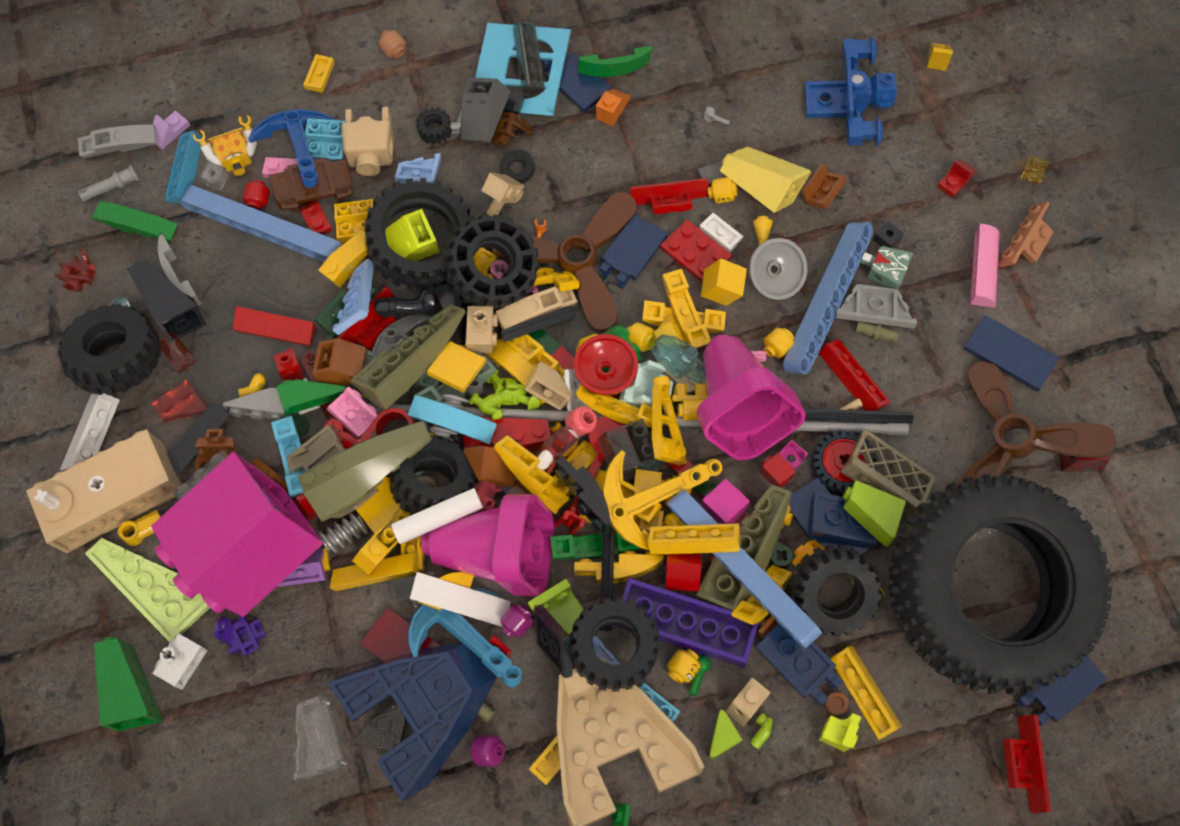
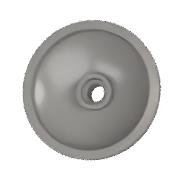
M774 238L761 243L751 256L749 262L750 280L754 288L761 295L769 299L782 300L789 298L801 289L806 280L807 261L805 255L798 245L788 239ZM772 266H774V268H775V272H774V273L771 272V267H772Z

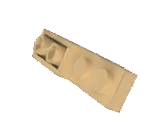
M552 287L496 311L495 314H498V321L502 330L573 306L578 301L572 290L560 292L556 287Z

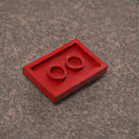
M686 220L660 245V249L702 283L704 270L720 258L726 261H730L732 258L729 252L689 220Z

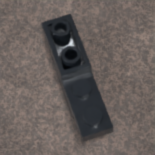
M563 456L560 457L555 463L556 477L569 487L574 496H578L576 505L578 512L582 516H586L591 521L594 529L598 532L600 531L606 537L610 530V514L599 485L584 466L576 470Z

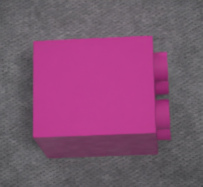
M234 451L151 526L161 542L154 549L156 554L166 565L171 568L176 567L179 572L173 578L175 586L191 599L198 593L201 594L204 602L216 613H221L227 608L242 617L324 544L284 487Z

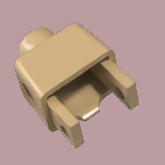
M382 107V121L373 120L370 116L360 117L359 120L355 121L352 109H346L345 123L342 124L343 150L350 167L356 168V171L361 175H377L380 172V166H389L393 162L395 137L391 127L389 108Z

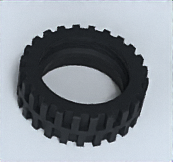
M408 178L405 184H400L397 181L393 183V189L384 188L382 190V197L376 196L373 199V208L369 207L367 211L365 243L368 257L373 259V267L376 270H382V277L386 280L391 277L393 284L398 287L400 283L407 285L408 290H413V286H418L422 289L423 287L433 285L436 288L441 286V282H448L446 280L447 272L444 271L443 267L444 256L432 261L417 262L399 256L388 246L385 232L386 226L393 216L412 208L429 209L445 217L452 225L454 234L461 225H465L469 219L474 218L473 215L470 216L471 208L469 205L462 204L463 197L459 193L455 196L452 193L453 188L448 185L446 188L441 187L440 181L434 180L433 184L426 182L427 178H420V182H413V178Z

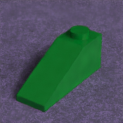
M285 380L276 386L285 416L333 402L346 389L345 386L304 380Z

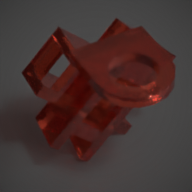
M79 248L78 251L82 255V260L73 255L71 264L59 262L62 271L61 273H55L58 279L64 281L62 287L69 291L82 292L84 284L92 285L96 273V268L82 248Z

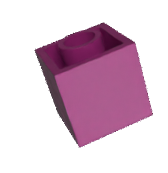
M724 479L702 500L701 507L718 524H734L747 511L750 501L739 489L734 487L727 479Z

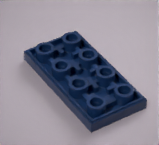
M986 315L964 347V350L983 361L995 364L999 370L1037 392L1041 389L1060 358Z
M816 478L792 494L789 503L791 507L790 513L793 514V518L810 541L815 539L824 548L825 545L833 544L835 548L839 544L845 545L848 549L853 548L857 550L861 555L871 549V547L810 534L812 495L814 492L831 495L819 478Z

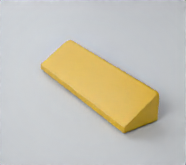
M713 524L650 527L648 547L651 554L739 552L740 525Z
M417 553L385 558L370 575L357 565L333 569L330 589L341 591L416 575L418 572Z
M853 646L845 648L830 658L837 665L835 669L878 740L902 727Z

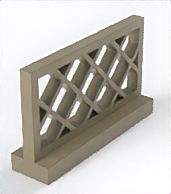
M866 429L861 432L848 462L841 470L843 474L853 481L857 480L905 500L902 514L908 518L919 513L917 506L920 503L926 502L936 478ZM865 438L872 442L874 448L867 449L864 441ZM882 451L890 455V461H885ZM876 452L879 462L873 463L869 453ZM863 454L867 464L858 459L857 455ZM901 463L907 466L909 473L902 472ZM887 465H894L897 474L891 475ZM881 466L884 476L877 472L875 467ZM920 475L927 480L926 485H921L917 476ZM905 477L912 478L914 487H908ZM899 478L902 488L896 485L893 479ZM910 491H917L920 499L918 500L912 496Z

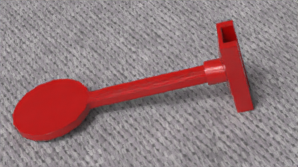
M605 416L597 419L596 428L588 434L589 443L596 452V456L588 471L594 479L604 458H614L621 450L625 452L630 443V432L626 424ZM576 496L573 505L554 521L556 528L561 524L569 527V535H573L582 529L586 522L585 519L580 517L576 507L578 496Z

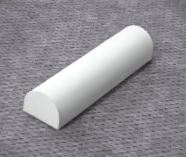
M471 489L391 524L399 544H402L483 508V505L476 490Z

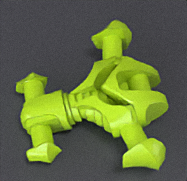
M497 369L486 381V383L493 384L495 394H490L482 399L477 393H474L469 400V403L471 405L476 404L483 414L492 415L493 420L502 419L504 412L499 409L501 404L517 405L521 402L528 406L527 410L537 409L540 406V399L534 395L531 398L526 396L528 391L524 390L525 386L519 384L516 379H500Z

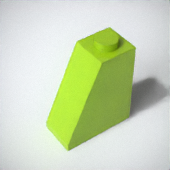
M856 480L851 487L847 486L844 492L843 499L846 501L843 508L881 544L888 547L896 536L906 501Z

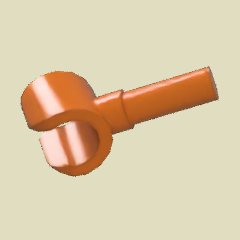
M536 219V235L538 238H541L542 234L547 230L546 220L544 219L543 225H538V219Z

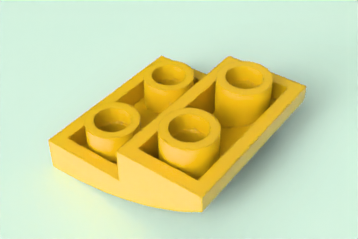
M373 199L334 204L338 242L345 243L361 230L365 232V219H367L369 207L373 208Z

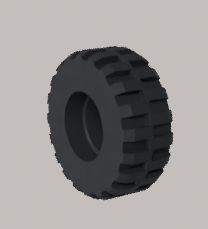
M480 215L478 219H469L465 225H461L456 230L444 254L445 261L443 267L444 271L447 272L446 280L448 284L453 285L452 291L454 294L463 297L462 301L468 305L472 303L475 306H493V311L521 300L535 283L537 278L536 272L539 270V261H536L539 254L537 248L533 247L534 240L532 237L527 236L526 230L521 225L518 227L514 224V220L507 218V220L501 219L500 215H493V217ZM482 247H491L500 251L505 256L509 265L507 276L502 279H491L481 274L474 263L473 255L475 251Z
M119 304L99 306L97 309H90L82 316L76 317L73 323L66 327L65 334L61 336L58 349L60 362L72 382L79 386L80 389L86 392L91 391L97 395H115L118 392L129 391L134 386L137 387L145 378L152 374V370L156 368L159 361L158 358L161 355L160 340L150 320L141 311L126 305L123 307ZM123 343L115 352L105 356H97L107 346Z

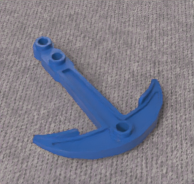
M296 109L276 113L258 123L250 133L249 142L253 143L272 137V131L286 129L296 154L297 167L302 183L307 188L315 187L318 183V175L312 155L309 154L303 126L307 125L308 118L336 119L317 111Z

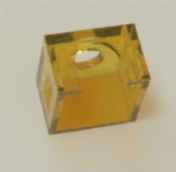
M1030 155L1020 178L1040 184L1049 161Z

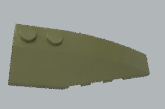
M449 305L430 318V324L417 327L413 330L414 335L406 340L401 338L396 342L397 346L389 352L386 349L350 380L351 383L374 405L387 410L400 396L410 389L435 361L455 332L465 314V310Z
M424 421L398 428L357 444L299 475L298 478L303 493L320 520L324 522L363 500L371 488L374 486L378 487L383 482L382 479L391 471L395 472L406 458L413 457L432 439Z
M774 485L768 488L754 506L755 510L749 517H745L740 527V547L764 572L777 543L792 496L791 491ZM714 557L696 596L709 604L733 611L742 600L747 601L752 594Z

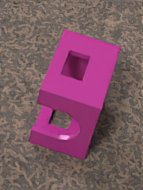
M793 440L779 453L794 470L799 467L808 455ZM793 455L795 461L789 462L787 456Z

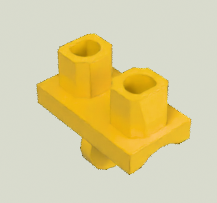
M675 384L674 395L671 396V401L682 402L683 399L705 400L707 399L706 384H695V395H687V384Z

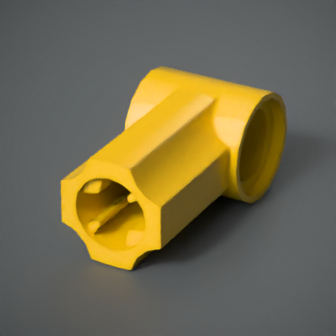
M155 510L133 522H123L118 528V535L130 546L139 545L145 537L155 533L151 526L161 517L160 512ZM135 530L132 536L127 537L130 531Z

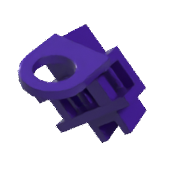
M221 616L217 621L214 631L215 638L227 643L229 647L227 651L232 655L239 651H242L244 656L249 655L261 648L258 641L266 637L259 620L256 619L249 623L246 616H240V618L233 622L227 617Z

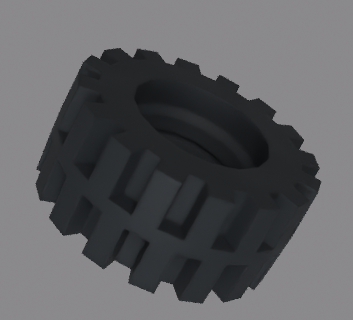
M434 107L430 108L429 111L425 109V113L421 112L419 114L420 117H417L416 126L422 141L425 140L427 144L431 142V145H435L436 142L441 144L442 140L444 142L447 141L446 137L449 138L451 136L450 133H452L451 120L448 113L446 114L445 110L441 111L440 108L434 110ZM434 122L442 124L441 127L435 130L427 128L428 125Z

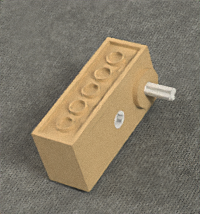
M147 429L138 431L132 437L115 443L113 447L105 451L95 453L93 457L85 461L77 462L72 468L58 472L52 478L38 482L31 489L27 490V495L46 543L65 553H69L119 527L123 522L131 521L185 493L179 477L176 476L168 458V452L164 443Z

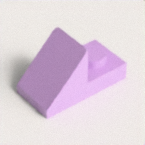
M174 111L165 120L156 114L152 124L156 130V145L160 149H164L190 126L189 122L177 111Z

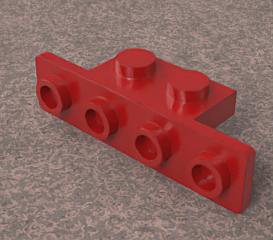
M708 178L634 186L630 187V195L634 198L636 205L651 204L653 214L684 212L686 210H693L691 199L709 196Z
M384 287L369 303L367 317L357 321L337 338L359 344L370 350L375 345L382 331L390 324L396 322L393 316H379L374 308V302L377 299L394 296L391 290Z
M1038 715L1018 717L1020 739L1003 740L1009 788L1027 789L1031 813L1051 812Z

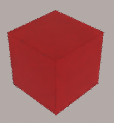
M701 553L666 554V590L699 591Z

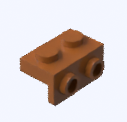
M820 164L808 183L803 187L802 194L806 205L826 210L845 184V176L828 172L826 165Z

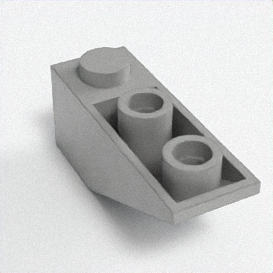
M267 388L223 404L229 414L235 417L247 415L257 420L270 418L272 421H277L291 416V414L285 416L277 388Z

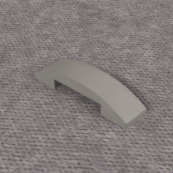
M160 235L158 239V255L166 276L195 305H201L202 303L189 281L180 282L170 263L176 260L177 257L164 235Z

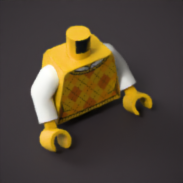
M247 115L248 122L246 124L243 123L242 117L239 116V123L245 127V130L241 127L207 139L208 143L205 141L206 136L202 130L200 132L203 138L200 140L196 139L193 133V138L201 144L200 148L206 159L217 167H223L225 172L233 170L236 176L245 173L244 166L251 164V156L254 155L257 141L250 143L248 140L253 130L250 127L252 118Z

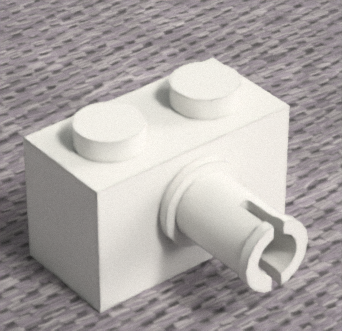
M178 634L177 637L170 641L168 647L163 649L165 654L160 652V659L156 662L155 670L152 674L182 690L208 650Z

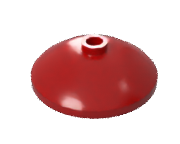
M610 334L596 335L587 339L578 348L574 358V372L579 383L588 391L598 395L609 396L624 391L632 384L638 370V359L632 346L624 339ZM608 368L609 371L605 373L602 369Z

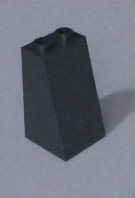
M146 259L127 268L156 324L169 344L207 325L195 303Z

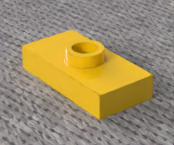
M315 55L303 84L306 90L323 93L335 64L334 59Z

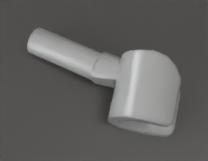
M713 107L706 108V112H704V120L706 122L718 121L729 125V120L715 115Z
M462 110L457 122H451L452 134L461 133Z

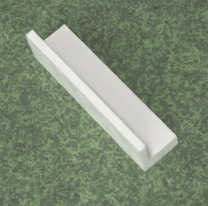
M91 394L60 471H66L77 462L85 461L99 452L119 399L106 394Z

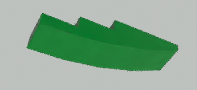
M99 201L92 216L93 220L129 234L135 232L150 239L152 236L159 239V236L163 234L168 243H171L178 227L177 223L156 215L104 201Z

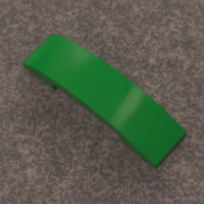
M652 46L634 48L632 55L599 60L597 54L582 56L578 59L577 71L580 74L595 77H612L628 74L650 62Z
M615 531L614 556L624 554L625 551L640 550L639 547L624 540ZM602 534L572 537V535L550 537L554 560L602 558Z

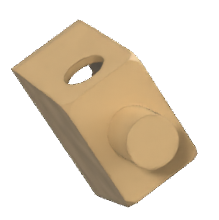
M752 677L731 703L726 713L744 727L771 692Z

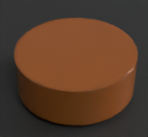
M832 692L827 696L828 699L824 702V705L829 714L840 716L847 711L849 702L843 693Z

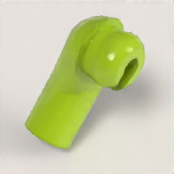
M761 713L757 718L756 723L761 728L750 740V743L757 749L763 745L771 733L773 721L765 713Z

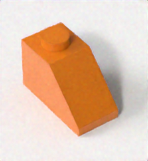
M616 89L605 91L596 105V119L614 126L631 96Z

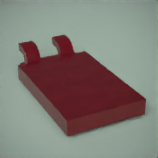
M387 607L360 644L382 661L411 653L409 647V629L411 624ZM427 636L420 649L440 645Z

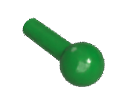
M698 655L699 658L697 660L701 668L692 679L688 694L694 697L698 694L703 674L711 667V661L705 655Z

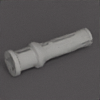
M131 164L129 168L123 171L113 172L112 176L78 190L81 199L86 202L117 187L124 188L130 182H138L140 178Z

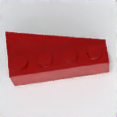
M481 417L497 424L490 445L463 435L465 448L479 446L494 448L495 444L508 435L529 452L541 450L544 442L551 437L548 420L519 418L493 420L492 417ZM548 440V441L545 443L546 446L543 448V450H545V448L548 446L547 443H548L550 440Z

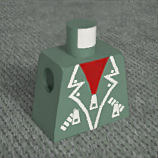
M881 246L877 256L865 252L860 263L871 267L868 275L869 280L885 288L899 289L913 253Z

